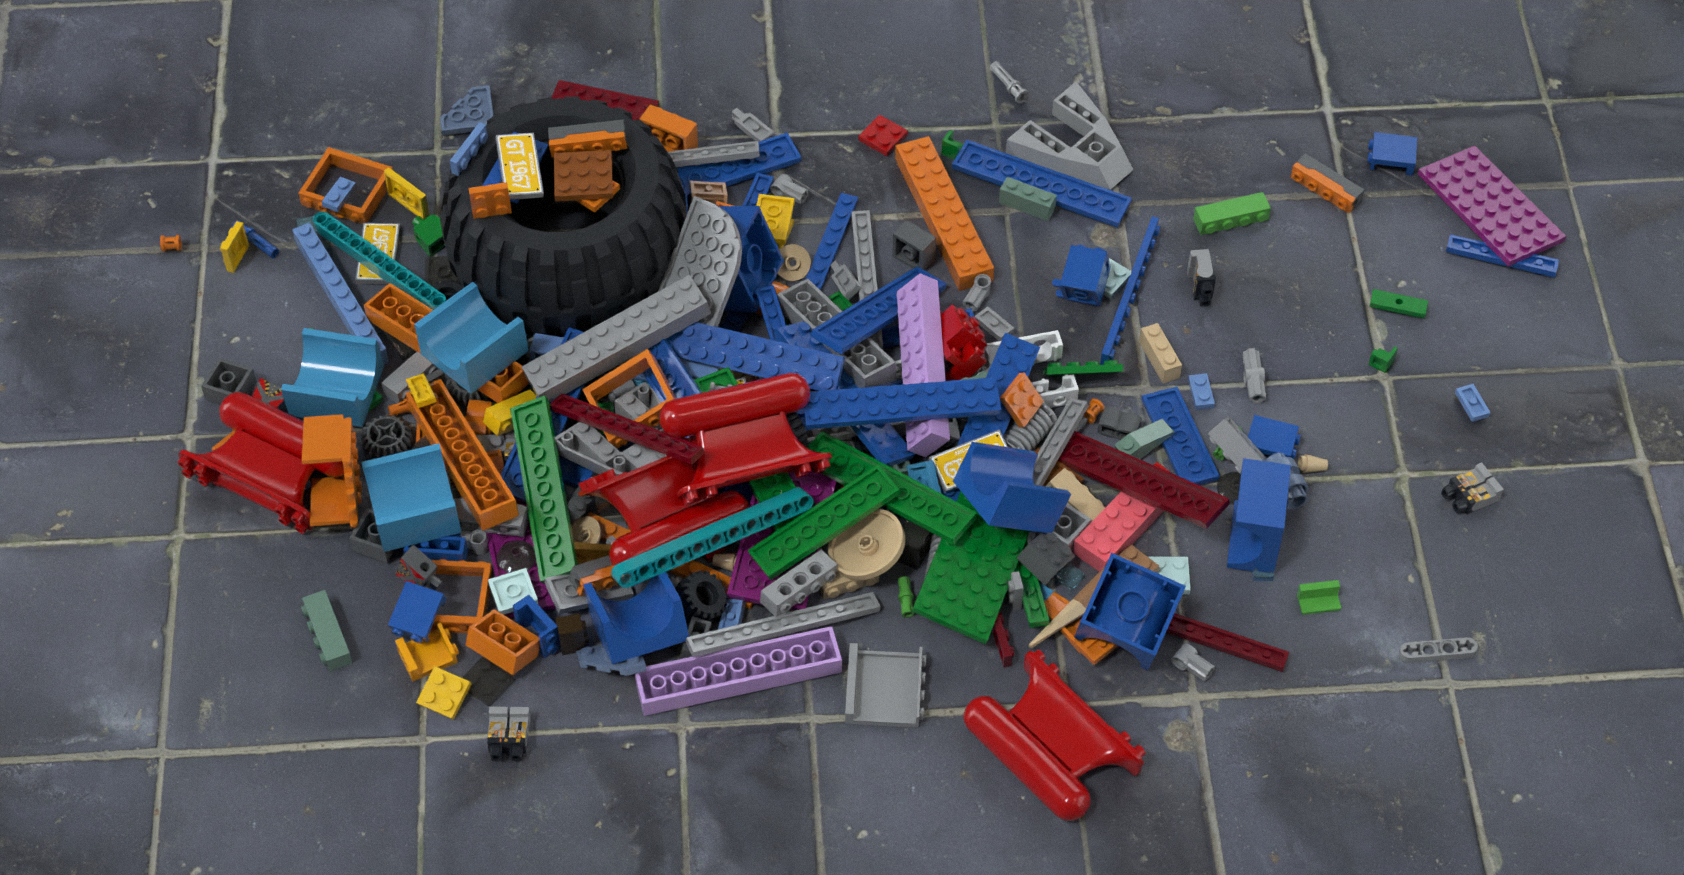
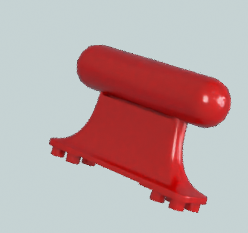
M786 373L673 399L662 406L659 417L660 425L664 432L678 438L696 435L697 445L702 446L705 452L698 459L697 469L692 481L677 492L678 498L683 499L684 505L694 503L696 499H699L698 494L702 495L703 500L714 498V495L718 494V488L780 473L795 472L796 478H800L811 472V467H813L815 474L824 472L826 468L830 467L831 453H819L806 448L793 433L786 417V413L803 409L809 402L810 386L806 379L797 373Z
M235 392L229 394L221 402L219 417L228 428L236 432L222 446L208 453L196 454L187 450H181L178 454L180 459L177 461V464L184 468L181 473L189 479L196 475L199 477L197 481L205 487L209 483L218 487L221 486L280 516L278 521L281 524L288 526L292 522L296 524L295 530L301 534H304L307 530H312L314 526H310L311 514L303 505L305 486L314 470L332 477L343 476V462L302 464L303 420L246 393Z
M696 435L683 439L697 445ZM670 456L663 457L628 473L624 472L616 476L614 469H611L578 483L581 489L578 492L580 497L597 496L607 500L618 509L629 526L631 532L618 537L611 544L609 558L613 567L618 563L749 508V502L744 495L730 490L715 495L714 498L703 500L702 495L698 494L699 499H696L694 503L684 505L683 499L678 498L677 492L692 481L697 469L698 460L691 465Z
M1038 649L1035 652L1028 651L1024 658V669L1030 679L1028 687L1019 702L1007 711L996 699L990 696H978L972 699L966 706L963 720L967 729L1056 817L1063 821H1075L1083 817L1091 803L1090 794L1086 786L1078 780L1080 776L1104 765H1117L1126 769L1130 774L1137 776L1141 772L1142 765H1144L1142 757L1146 755V752L1140 745L1133 747L1129 743L1131 737L1127 732L1122 731L1119 734L1075 694L1057 675L1060 672L1059 668L1054 663L1047 665L1044 662L1045 655L1041 650Z

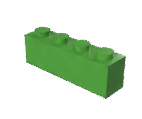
M1261 192L1195 207L1193 220L1200 235L1211 234L1221 230H1229L1234 227L1269 220L1271 207L1264 193Z

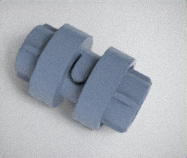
M1276 453L1269 456L1265 461L1291 465L1287 509H1297L1304 505L1308 500L1306 493L1309 490V486L1304 477L1299 474L1300 470L1295 460L1286 457L1284 453Z

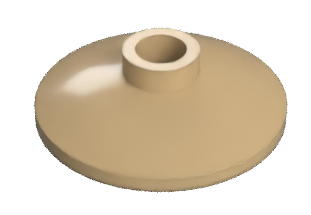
M796 244L782 247L780 252L784 262L778 271L779 276L788 281H797L805 277L811 267V259L808 252ZM791 260H796L794 267L790 266Z
M589 516L582 517L571 527L574 542L599 543L601 527L596 519Z

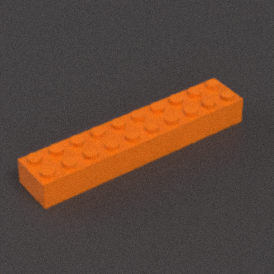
M930 137L896 145L895 160L931 234L936 237V245L958 290L962 291L972 288L975 278L980 274L989 276L991 282H993L994 266Z
M389 283L364 304L366 317L371 323L421 354L414 324L432 312L433 309ZM514 361L477 390L499 403L516 396L529 382L523 372L522 365Z
M439 379L429 383L436 397V403L418 408L411 392L405 393L409 410L431 445L440 444L445 469L482 531L519 516L514 496L442 380Z

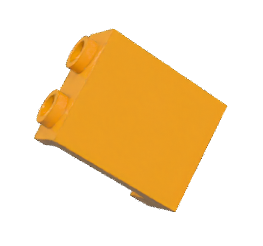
M441 623L437 624V630L429 633L428 643L424 641L417 643L412 640L405 643L403 637L395 640L397 651L412 682L430 675L434 666L445 669L458 663L456 657L459 654L455 643L451 644L449 640L451 639L450 633L447 628H443Z

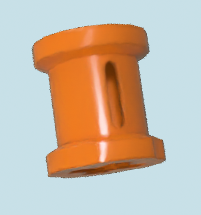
M161 235V251L165 252L171 249L181 251V236L165 237Z
M1091 399L1090 405L1083 415L1090 424L1096 421L1098 414L1102 413L1105 408L1098 399Z

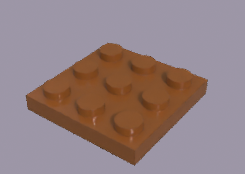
M611 150L554 153L555 201L613 198Z

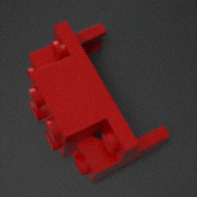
M952 304L943 313L940 311L943 353L946 360L954 364L945 374V381L961 380L965 377L970 378L987 362L984 356L987 343L984 339L985 334L979 328V321L973 316H968L964 309H958Z

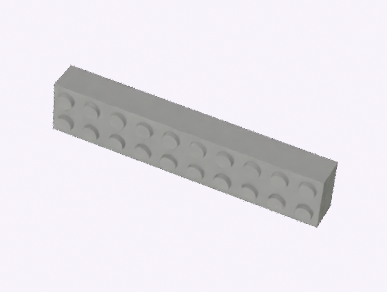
M688 275L522 366L523 372L538 398L545 395L550 403L562 393L566 394L661 342L662 339H666L711 314L708 302L691 276Z

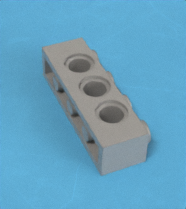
M823 550L818 551L761 590L760 603L775 617L782 613H787L793 605L801 603L809 594L817 592L822 585L833 581L836 577L837 564Z

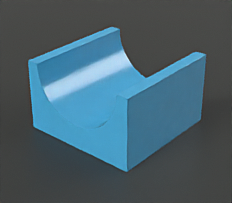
M473 282L414 324L421 355L471 394L529 351L523 320L517 317L507 325L500 321L485 304L478 286Z
M304 328L302 332L303 358L298 378L294 385L283 384L281 388L288 413L301 418L344 414V418H352V426L363 427L384 368L377 339Z
M439 443L361 462L384 552L462 533Z

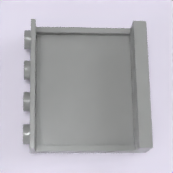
M850 643L845 724L919 728V720H923L924 708L920 707V702H924L925 690H921V684L925 685V672H921V669L926 667V655H922L923 647L919 648V653L858 650L857 643Z

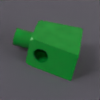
M432 214L425 219L420 216L413 219L414 237L430 258L446 247L439 217Z

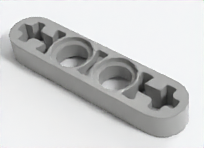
M1467 637L1408 642L1401 646L1399 658L1405 663L1471 658L1476 654L1478 644L1474 639ZM1450 646L1453 652L1447 653L1443 650V647ZM1431 648L1434 653L1431 655L1425 654L1423 649Z

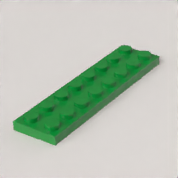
M876 465L750 548L748 553L769 580H772L900 495V489L883 469Z

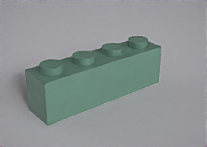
M323 590L303 597L304 606H301L304 618L308 617L310 620L307 622L310 634L315 633L316 637L313 638L316 649H321L322 653L319 654L322 665H327L328 670L332 671L352 664L348 647L326 591Z

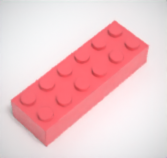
M1121 491L1074 540L1073 554L1100 572L1106 566L1111 553L1121 554L1165 510Z

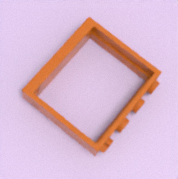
M328 147L298 193L301 205L327 212L355 223H367L387 192L384 170L388 167L393 170V167ZM330 165L378 179V182L361 208L345 203L339 212L322 206L321 201L324 199V196L313 192Z
M648 349L582 389L589 403L599 407L597 400L651 367L667 399L633 420L649 427L660 423L659 414L662 406L670 400L677 399L655 356ZM604 431L608 441L616 449L622 445L625 446L629 442V440Z
M445 559L431 560L437 565L435 574L483 576L477 617L436 615L430 632L437 630V624L441 623L443 628L448 629L449 633L468 634L469 627L487 615L490 596L488 579H491L493 576L491 563L483 561L467 562L464 560L447 561Z

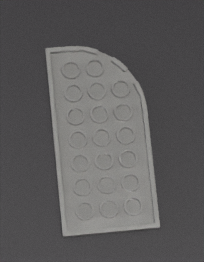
M694 196L678 237L677 246L674 248L670 264L658 290L660 291L690 275L708 302L711 314L697 322L718 327L740 268L742 256L739 231L731 216L724 209L714 203Z

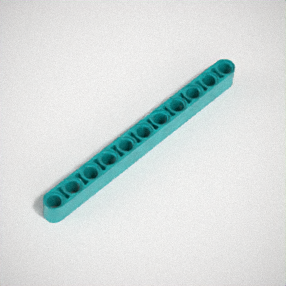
M321 211L313 216V222L321 236L386 282L393 284L433 310L447 301L444 294L327 212Z
M800 487L791 489L618 563L612 568L611 575L621 587L629 588L801 514L812 507L813 498Z

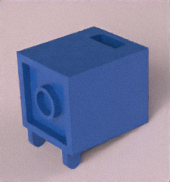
M1071 245L1062 279H1054L1052 281L1054 287L1061 288L1056 291V296L1068 301L1101 306L1111 269L1107 251L1101 248H1087L1084 245Z

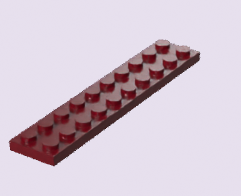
M1076 431L1072 434L1058 461L1073 470L1205 529L1230 505L1229 498Z

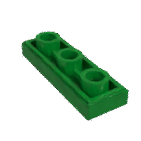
M1373 289L1369 307L1425 318L1428 300Z

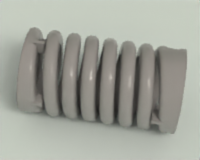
M1043 403L1025 427H1018L1016 422L1013 421L1006 429L1003 438L1010 448L1033 451L1040 441L1052 430L1057 417L1052 409Z

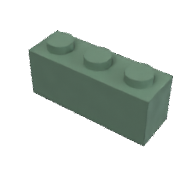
M1007 177L1000 188V204L1049 221L1056 208L1057 195L1013 178Z

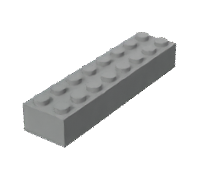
M809 279L777 294L782 314L792 324L804 321L809 324L811 330L842 312ZM870 337L842 354L823 344L832 354L845 357L843 369L853 378L854 383L859 388L872 387L896 379V362Z

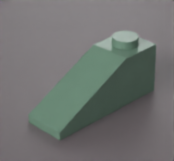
M1160 419L1129 433L1115 444V448L1141 459L1172 436L1174 431L1163 419Z

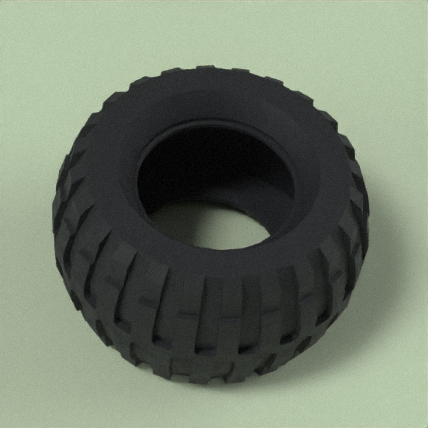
M551 97L537 99V102L527 104L523 102L511 107L510 111L497 113L487 120L488 139L486 143L481 145L476 156L472 157L468 162L467 168L462 170L459 176L452 174L450 170L449 180L445 181L442 195V213L440 218L449 265L463 288L471 282L475 283L485 304L500 321L507 325L519 317L524 322L526 335L538 333L564 337L568 328L586 332L658 292L687 216L686 195L672 157L659 139L652 134L650 127L641 120H633L630 112L619 107L610 108L607 106V102L594 99L586 101L581 100L580 97H565L564 99H551ZM624 119L627 149L611 151L612 180L620 185V190L598 209V211L608 216L586 228L568 232H543L523 226L522 223L529 218L547 210L561 207H585L576 200L555 201L554 157L551 156L549 148L548 128ZM513 131L517 133H534L535 140L548 144V150L539 164L543 197L520 199L518 204L510 201L512 213L473 219L468 188L482 186L498 159L496 135L512 134Z

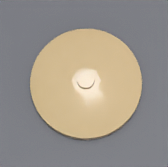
M879 508L830 540L828 555L837 564V571L844 577L853 580H866L877 577L889 570L900 558L905 546L903 526L895 515Z

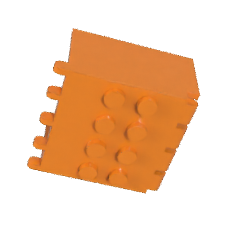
M344 414L304 417L302 464L342 461L344 467V476L312 479L310 526L350 523V527L353 528L358 526V504L362 503V482L359 477L358 448H356V432H353L352 418H344Z

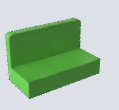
M1339 581L1299 584L1297 598L1302 615L1340 611L1341 605L1338 597Z

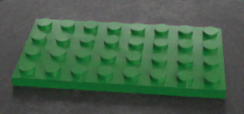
M960 491L956 502L977 512ZM977 512L978 518L955 544L941 538L912 612L986 644L1008 589V581H1011V573L1015 571L1018 563L1017 557L1023 550L1029 531L990 526Z

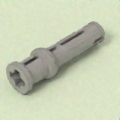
M998 61L991 64L990 70L1007 87V92L1015 97V101L1017 103L1025 102L1029 98V91L1023 89L1021 83L1018 80H1014Z

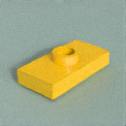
M424 373L406 379L418 408L437 402Z

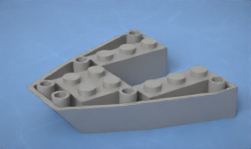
M1077 82L1073 83L1053 100L1052 115L1083 135L1082 139L1072 147H1069L1030 120L1009 137L1006 143V154L1110 190L1133 171L1122 146L1106 118Z
M644 382L615 400V414L635 420L662 402L654 390ZM582 422L575 424L554 437L558 455L598 474L614 469L617 476L668 456L637 443L625 451L619 452L594 427ZM660 423L652 427L654 429L664 432Z

